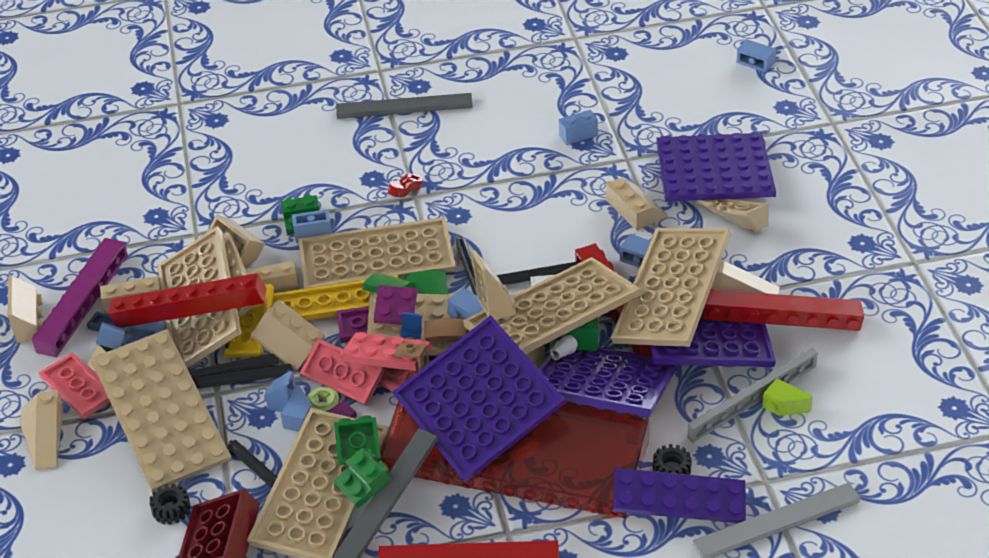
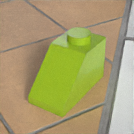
M776 378L764 392L762 407L779 416L807 413L812 409L813 395Z

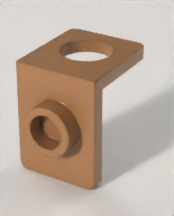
M400 343L394 352L395 357L417 358L419 371L429 364L426 344Z

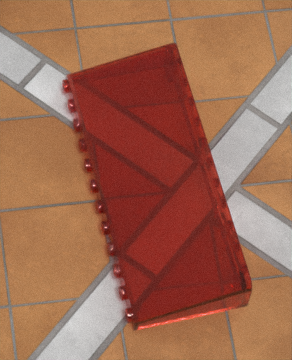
M418 371L409 372L405 382L413 375H415ZM399 401L380 451L381 461L389 469L386 473L391 471L420 428ZM566 401L567 403L466 483H464L435 445L414 477L626 519L627 513L613 512L615 468L641 470L649 443V417L641 418L631 413L621 414L610 409L600 410L594 408V406H580Z

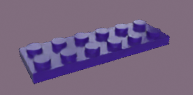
M615 468L613 512L740 523L746 520L745 480Z

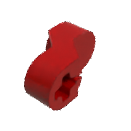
M405 174L400 180L390 181L388 194L394 197H405L412 190H420L423 178L417 174Z

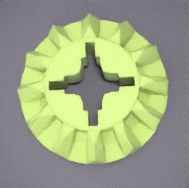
M329 387L317 388L307 396L313 409L326 412L338 405L339 402L338 393Z

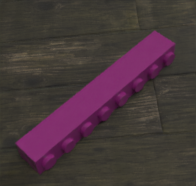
M104 238L101 244L97 246V249L89 257L88 262L80 270L78 276L71 282L70 287L62 295L47 319L43 321L37 333L33 335L32 343L36 353L58 357L101 295L100 286L108 285L127 258L128 253L124 241Z

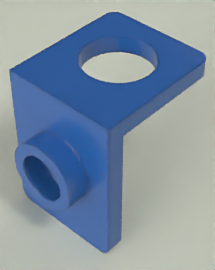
M403 312L400 337H412L415 340H420L422 335V315Z

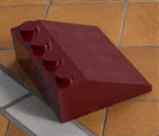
M244 488L194 505L178 558H246L249 548L247 539L255 524L260 503Z

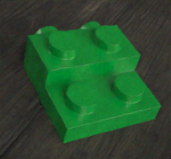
M306 194L302 198L294 199L289 197L285 201H281L287 235L294 234L293 214L320 211L317 195Z
M366 415L356 420L342 418L338 422H334L338 465H346V461L361 448L365 451L370 449L378 458L376 461L381 460L376 417Z
M363 448L346 461L349 467L333 480L334 484L358 509L391 481V478L386 473L389 471L387 466L381 460L377 463L376 460L378 458L370 449L365 451Z

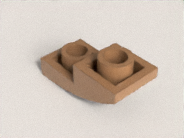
M445 318L424 321V339L428 342L445 338L448 342L457 341L467 334V329L463 323L465 319Z

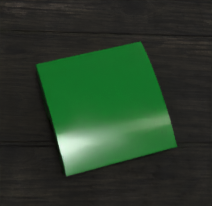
M423 270L405 275V280L414 282L412 288H418V294L449 295L445 270Z
M374 273L364 281L363 290L377 293L378 285L412 288L414 282L382 273Z

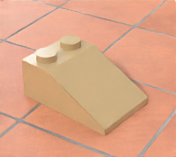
M472 250L471 256L478 301L488 317L491 315L495 320L514 315L513 307L515 306L513 296L509 295L507 286L501 283L479 254Z

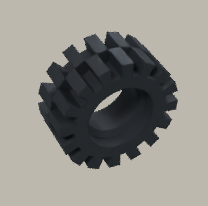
M669 444V448H666L664 445L662 450L658 448L656 453L654 452L653 471L691 474L692 457H690L689 451L686 452V448L680 449V445H676V448H673V444ZM676 462L680 465L676 467L666 466L665 463Z
M165 484L163 489L161 486L158 487V492L154 490L152 492L153 496L149 498L152 515L156 521H161V524H165L168 521V525H172V521L179 523V518L184 520L186 518L185 514L188 515L190 513L189 509H191L186 489H182L181 485H178L176 488L175 484H171V487ZM171 501H176V502H177V503H176L175 505H173V506L163 507V505L166 504V503H168V502H171Z

